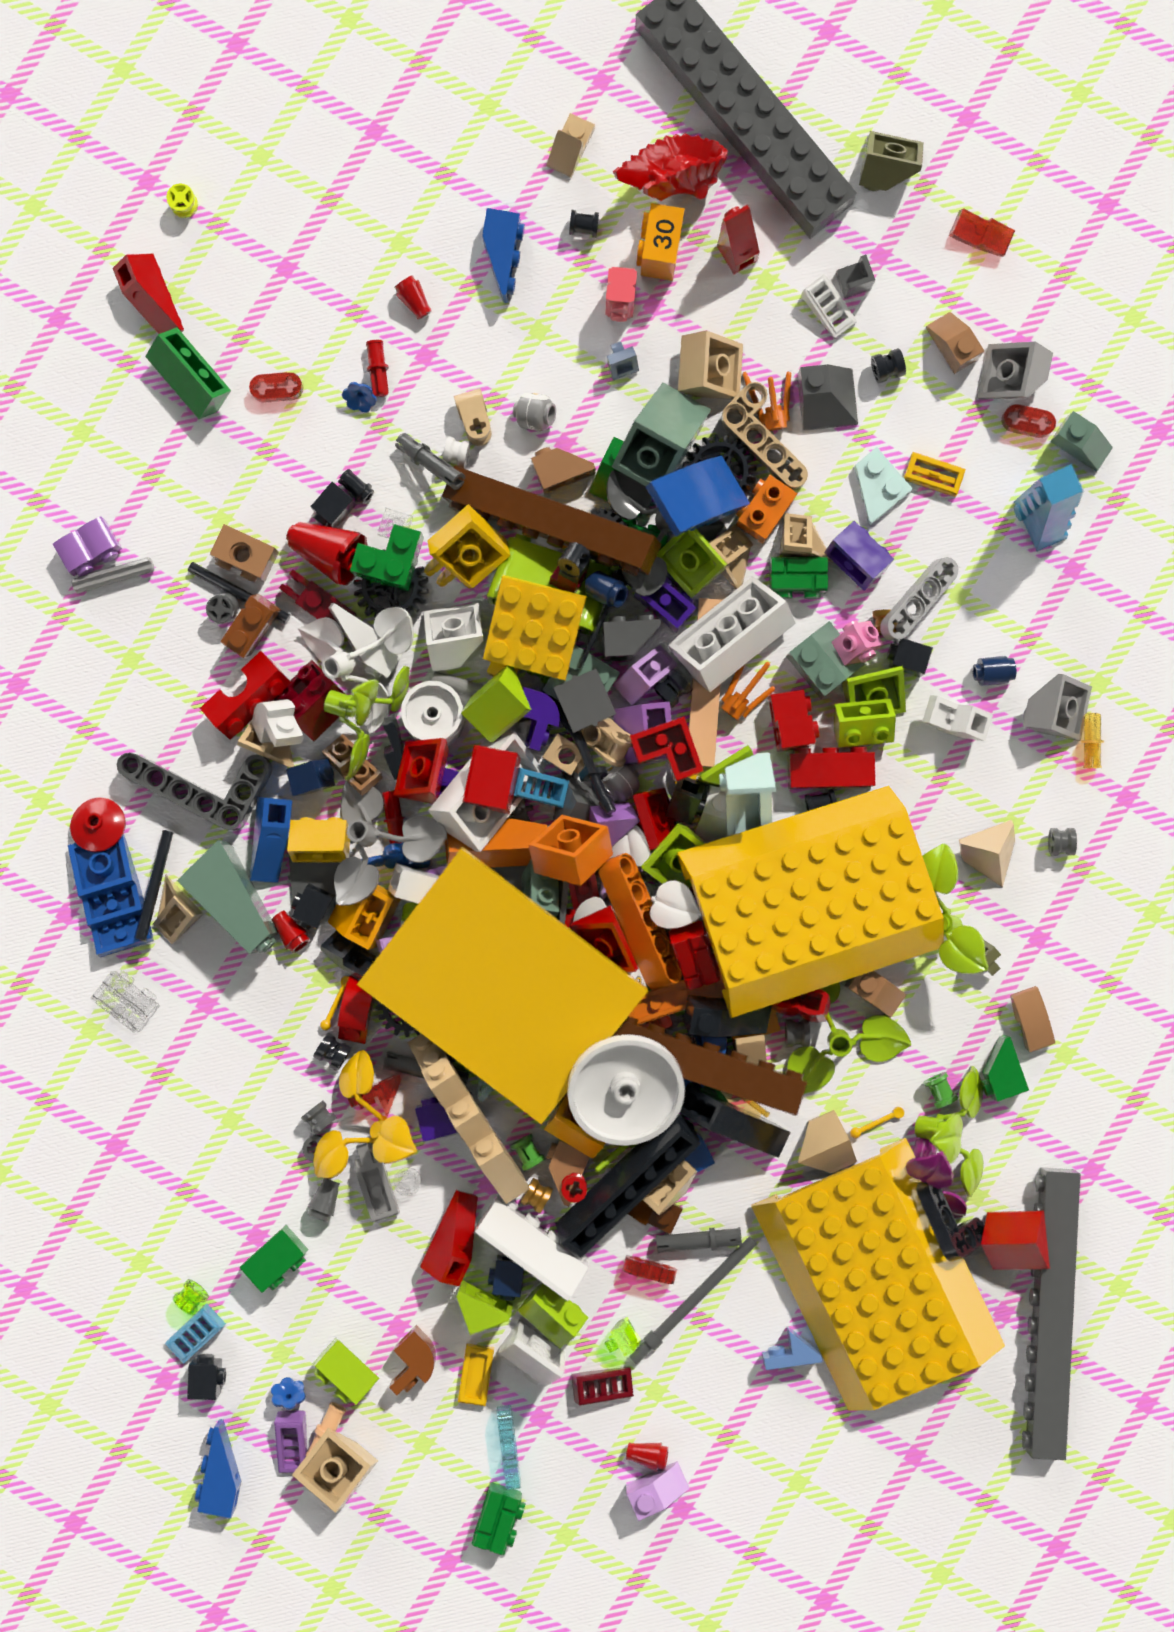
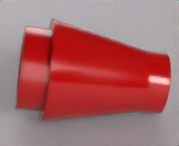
M413 275L405 278L394 287L397 291L396 296L411 310L418 320L432 311L420 281L415 280Z
M285 910L279 912L271 919L286 950L289 949L292 953H296L310 942V938L307 936L309 932L299 926Z
M629 1442L626 1460L636 1462L658 1472V1469L665 1470L669 1447L662 1446V1442Z

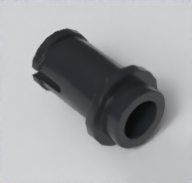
M347 469L339 477L338 483L355 496V501H361L365 504L373 496L374 490L371 489L372 485L364 483L352 470Z

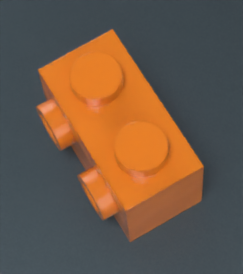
M769 475L766 481L763 479L758 481L752 490L755 496L750 504L736 513V516L739 517L736 525L762 544H764L798 494L772 475Z

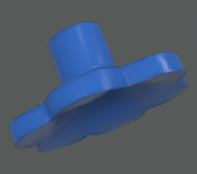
M351 382L348 388L342 392V398L347 401V407L351 410L359 409L361 412L367 413L370 411L371 406H374L377 402L376 396L372 394V388L366 384Z
M286 1377L281 1380L280 1384L273 1385L271 1388L272 1404L275 1407H283L285 1410L295 1408L296 1404H300L305 1400L303 1382L299 1380L294 1381L292 1378Z

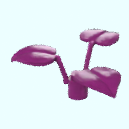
M917 1139L913 1148L916 1158L907 1161L905 1166L907 1173L912 1178L921 1180L923 1183L926 1182L935 1188L950 1187L953 1183V1172L943 1151L936 1153L937 1148L929 1139ZM943 1191L954 1218L966 1216L967 1205L965 1201L954 1193Z

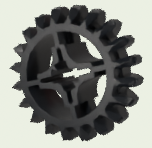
M714 434L712 443L704 437L702 438L703 448L699 444L694 443L692 448L695 453L687 452L686 458L691 462H683L682 468L704 461V456L714 452L724 453L723 459L728 467L731 459L734 458L742 469V479L737 477L735 479L743 492H752L753 488L748 483L756 482L757 477L750 473L756 472L757 466L748 465L754 460V456H744L748 448L743 446L741 449H738L739 439L736 438L733 444L728 443L729 435H725L723 442H719L718 435Z
M419 566L415 568L409 588L414 587L413 593L402 606L399 605V597L404 590L394 588L393 600V596L388 589L384 591L388 587L387 585L375 583L372 587H369L370 580H354L353 584L355 586L362 587V589L354 591V596L364 597L359 600L358 606L362 608L369 605L364 613L370 616L375 612V621L377 615L387 608L376 605L370 596H386L391 607H401L408 613L412 609L415 613L419 614L421 611L415 604L418 602L425 605L427 601L420 594H429V589L421 586L429 582L428 577H419L424 573V567Z

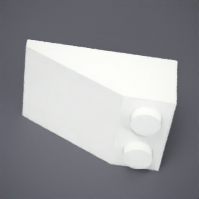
M519 1319L500 1346L499 1354L502 1355L501 1360L511 1368L517 1366L524 1371L525 1378L535 1385L540 1383L546 1387L560 1379L565 1373V1351L561 1348L559 1349L551 1341Z

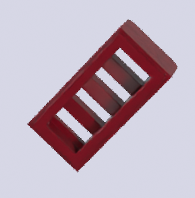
M630 1367L571 1374L574 1401L579 1406L634 1396ZM617 1376L622 1378V1391H618ZM610 1377L611 1392H607L605 1378ZM598 1379L600 1393H595L594 1380ZM587 1381L588 1390L586 1395H584L583 1382Z

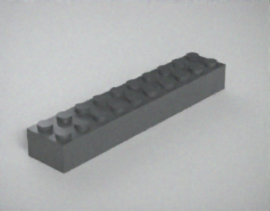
M653 0L636 14V31L810 239L853 205L857 194L854 188L697 0Z

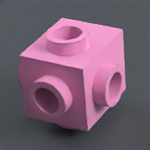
M855 620L843 627L844 632L832 641L845 666L871 660L876 656L875 651L884 645L871 621L858 623Z

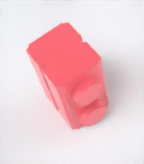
M609 268L605 315L613 321L625 322L633 317L637 271L634 269Z

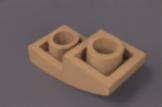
M342 734L326 747L322 754L326 759H329L330 764L345 779L349 773L354 744ZM366 759L361 769L347 782L363 796L383 777L382 773Z
M1034 986L1011 994L1010 998L1015 1020L1020 1023L1025 1049L1033 1052L1055 1044L1049 1016L1038 987Z

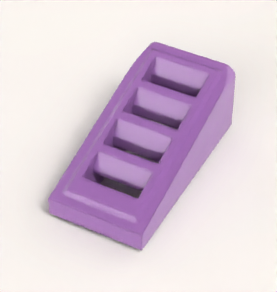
M304 1410L279 1411L277 1413L274 1426L279 1473H294L306 1457L307 1424L306 1412ZM298 1434V1437H285V1435ZM286 1446H299V1448L285 1449ZM285 1457H299L300 1460L285 1461Z

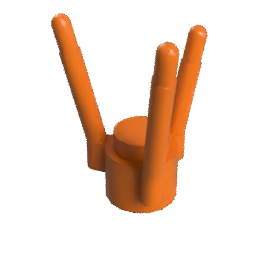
M790 371L786 373L783 410L781 405H777L773 377H768L771 406L765 408V413L761 408L757 414L759 421L769 431L787 428V421H790ZM743 372L742 376L745 384L752 383L748 373ZM755 390L748 391L754 404L759 403Z
M766 662L741 694L736 691L732 695L744 666L737 670L727 692L721 699L724 703L720 708L737 721L742 716L746 718L751 710L775 691V687L771 686L746 706L749 703L746 697L770 667V663Z

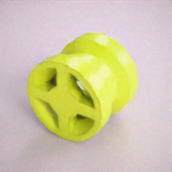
M182 183L174 184L169 188L166 199L174 214L180 218L193 216L198 210V200L192 189Z

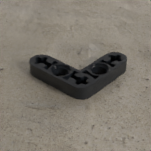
M918 1182L916 1189L919 1200L945 1258L952 1262L966 1257L981 1246L984 1231L983 1222L976 1217L964 1221L957 1226L942 1189L930 1186L926 1182Z

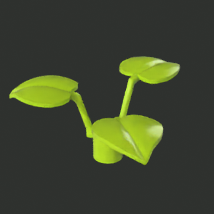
M404 666L397 674L392 688V695L387 699L376 698L379 687L377 680H369L352 689L353 695H346L334 690L328 693L324 703V711L340 716L339 722L345 723L357 733V739L351 753L349 773L344 780L348 781L361 769L368 755L370 735L364 734V731L358 726H362L368 719L371 706L374 703L392 704V712H396L401 708L409 689L410 668L408 666ZM355 716L356 725L348 717L353 718Z
M940 844L923 855L939 906L943 911L944 936L947 938V941L943 942L939 948L940 959L948 969L964 974L985 972L988 970L982 935L976 928L963 925L959 917L951 915V909L947 908L937 895V892L941 894L951 893L958 880V867L954 853L948 844Z
M839 982L820 988L829 994L831 1004L838 999L841 990ZM828 1012L826 1020L831 1029L827 1037L829 1049H824L819 1053L813 1046L799 1047L791 1053L787 1062V1069L804 1074L802 1079L808 1081L805 1094L823 1087L832 1079L835 1072V1064L833 1060L825 1056L826 1054L830 1056L834 1054L839 1057L846 1056L851 1052L852 1045H856V1042L861 1039L860 1049L863 1055L871 1061L883 1062L892 1059L901 1051L910 1047L911 1041L900 1024L884 1015H873L866 1018L862 1023L863 1033H858L853 1038H850L845 1030L836 1029Z
M971 1066V1070L965 1076L960 1087L959 1101L962 1109L959 1112L945 1115L937 1114L936 1118L920 1115L915 1123L916 1137L929 1139L939 1152L943 1151L949 1163H953L959 1153L964 1156L965 1160L961 1165L960 1175L963 1188L968 1197H972L976 1191L984 1169L981 1151L974 1148L969 1153L961 1148L960 1139L963 1128L961 1117L967 1114L969 1118H974L979 1112L983 1100L982 1080L974 1066Z

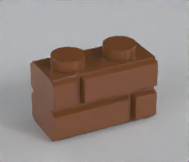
M260 594L249 597L244 605L245 608L241 609L220 641L242 658L252 655L281 611L279 607Z

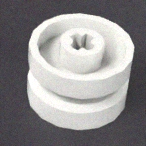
M426 681L415 685L407 692L402 702L401 718L408 734L414 741L444 738L447 740V744L451 745L460 737L465 727V717L461 714L464 708L459 695L451 686L440 681ZM437 711V716L434 718H430L432 716V712Z

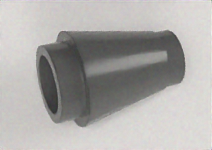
M324 1178L307 1206L309 1208L307 1215L329 1222L330 1217H334L340 1183Z

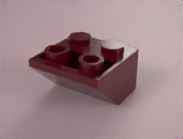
M311 660L290 680L292 683L274 701L290 700L295 706L293 716L300 730L315 742L340 717L324 711V703L328 693L331 690L345 693L332 679L326 677L323 670Z

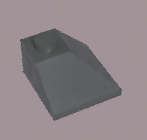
M829 364L800 367L797 374L802 430L858 425L853 369Z

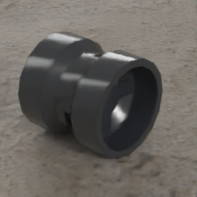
M899 348L890 350L888 355L876 354L871 356V367L877 383L885 382L891 376L898 378L906 375L905 360Z
M672 669L667 674V679L664 682H659L653 689L665 702H670V707L673 708L679 703V698L682 695H687L693 688L678 671Z
M327 1033L313 1057L319 1061L325 1060L329 1063L330 1068L338 1071L352 1047L346 1043L341 1044L337 1042L335 1036Z

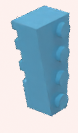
M1072 464L1039 478L1014 501L1015 515L1019 521H1023L1037 552L1068 537L1067 530L1071 529L1072 526L1070 519L1075 517V508L1079 506L1084 491Z

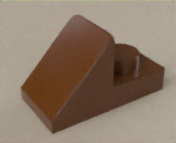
M641 1200L628 1215L645 1226L648 1223L671 1234L683 1207L674 1203L661 1215H658L644 1200Z

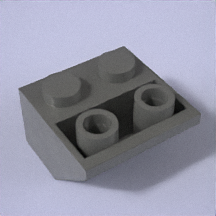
M654 615L637 616L635 621H626L624 616L609 617V621L603 622L602 626L603 661L632 660L659 630L661 619L654 620Z

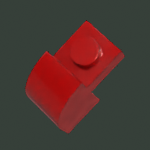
M349 976L339 1012L337 1025L339 1026L338 1039L366 1044L370 1015L375 998L357 985L359 980Z

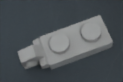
M358 1143L356 1148L360 1159L355 1160V1172L371 1222L399 1214L400 1210L385 1164L375 1159L370 1143Z

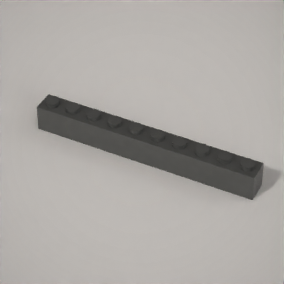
M1040 1167V1175L1037 1174L1035 1177V1190L1039 1192L1038 1203L1034 1204L1033 1211L1044 1210L1050 1268L1031 1269V1276L1034 1277V1288L1030 1289L1029 1302L1033 1306L1032 1317L1028 1318V1333L1031 1334V1345L1027 1346L1026 1359L1030 1363L1029 1374L1025 1375V1390L1028 1391V1402L1024 1403L1023 1416L1027 1420V1429L1022 1432V1447L1032 1459L1066 1461L1081 1173L1074 1169Z

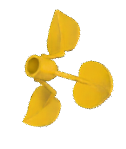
M365 1050L358 1051L345 1064L340 1073L339 1088L344 1097L353 1098L355 1096L356 1101L378 1118V1121L371 1125L370 1138H345L343 1140L340 1131L333 1130L326 1133L319 1140L314 1152L313 1165L317 1178L331 1179L338 1176L345 1169L349 1157L346 1145L350 1143H373L375 1159L384 1164L399 1162L417 1152L409 1127L402 1117L391 1116L387 1118V1116L381 1115L362 1099L361 1094H367L371 1090L374 1081L373 1065Z

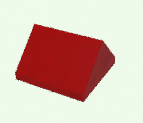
M435 738L405 742L394 796L431 804L438 799L449 753L446 739Z
M474 745L462 802L510 814L521 761L518 753Z
M611 905L578 919L570 925L573 932L624 971L636 972L639 969Z
M1044 1210L987 1212L981 1246L993 1270L1050 1268Z

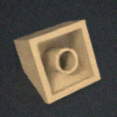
M707 330L682 335L678 391L695 397L734 399L741 388L743 344Z
M328 1428L292 1476L336 1513L344 1507L377 1464L378 1460L357 1442Z

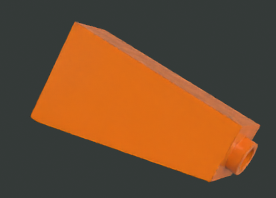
M507 818L481 852H476L447 833V838L444 841L447 866L462 847L489 868L527 866L531 860L529 844L548 825Z

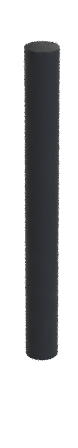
M194 562L188 567L187 571L226 593L232 594L245 603L253 595ZM281 610L275 619L287 624L291 615Z
M162 830L135 939L146 942L173 837V832Z

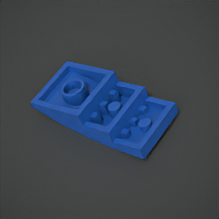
M722 456L710 458L674 471L650 482L646 486L647 491L675 537L686 531H693L705 524L706 526L750 504Z
M123 834L115 846L102 852L86 851L76 843L67 845L78 897L83 902L87 926L92 931L96 954L99 957H104L153 942L151 926L146 942L135 939L144 905V898L125 835Z

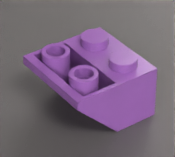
M670 702L640 704L614 709L616 715L613 716L614 722L631 735L672 721ZM629 747L625 755V765L638 764L633 748ZM662 756L645 763L667 761L666 756Z

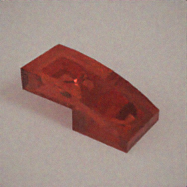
M963 208L959 210L949 236L976 249L1003 257L1007 252L1015 230L993 218L985 220Z

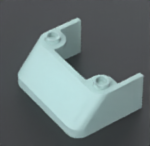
M757 753L726 767L725 774H719L720 791L726 792L727 837L772 823V792H776V785L770 753Z

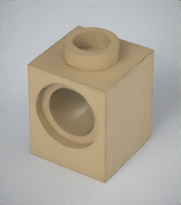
M560 734L556 735L543 755L545 761L569 776H572L574 772L578 774L585 766L577 746ZM569 749L575 754V759L571 764L560 762L559 754L562 750Z

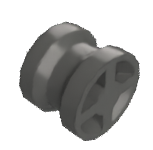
M220 593L210 598L206 605V614L209 619L216 623L229 621L237 615L239 610L237 599L229 593Z
M1050 828L1048 849L1051 856H1058L1060 853H1066L1068 856L1076 854L1077 834L1075 828H1067L1065 831H1060L1058 828Z
M792 1019L785 1020L786 1047H793L795 1044H801L803 1047L810 1046L809 1021L802 1019L800 1022H794Z
M324 1100L301 1117L304 1122L309 1123L311 1132L314 1135L337 1118L334 1113H329L326 1109L327 1104Z

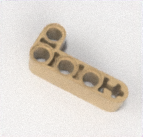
M749 383L723 410L721 416L722 425L735 439L740 440L739 443L742 446H747V451L776 479L792 490L798 489L807 480V469L754 416L767 400V390L761 383ZM750 390L758 391L761 395V401L756 404L749 402L746 393ZM732 410L738 411L741 414L742 421L738 424L730 423L727 420V413ZM750 430L760 432L761 442L757 444L749 442L747 432ZM775 449L780 452L782 458L779 463L769 462L767 459V452L769 450ZM786 460L790 462L787 468L791 472L799 471L798 479L800 482L797 480L789 481L790 473L785 468L781 473L778 471Z

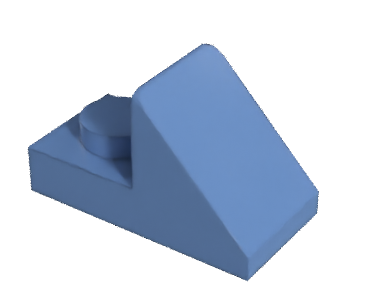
M788 1326L787 1333L790 1348L785 1349V1346H772L768 1348V1351L762 1352L763 1364L766 1370L822 1362L819 1350Z

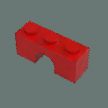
M262 651L255 655L241 669L247 678V684L239 695L228 697L219 689L199 708L211 723L229 740L240 733L252 720L254 709L258 703L273 701L292 683Z

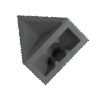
M562 771L561 779L569 780L563 808L555 807L554 821L561 815L589 821L590 807L600 806L594 789Z

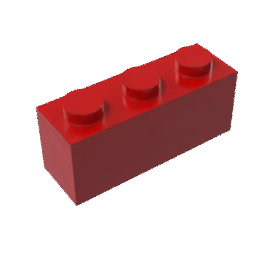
M837 747L822 748V753H811V748H795L794 754L787 755L788 789L876 786L875 752H867V747H851L850 752L839 753V748Z

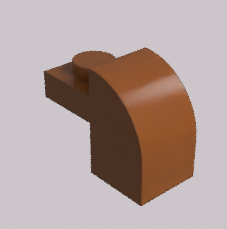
M416 1324L396 1344L394 1352L407 1364L391 1381L389 1386L396 1395L402 1390L406 1393L411 1390L418 1382L417 1376L426 1384L435 1366L436 1350L434 1344Z

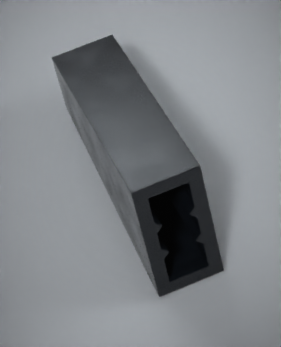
M689 1084L685 1088L684 1100L679 1113L711 1132L779 1158L791 1133L790 1131L770 1120Z

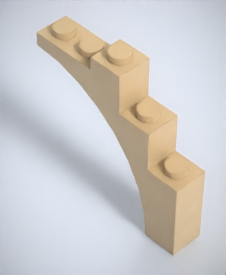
M423 1034L407 1042L429 1088L446 1110L454 1128L465 1141L478 1166L504 1202L507 1204L529 1190L530 1187L521 1170L487 1121L447 1053Z

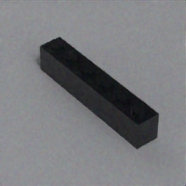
M678 1114L674 1122L660 1135L637 1144L587 1192L584 1199L573 1205L555 1223L561 1245L582 1258L701 1144L693 1124Z

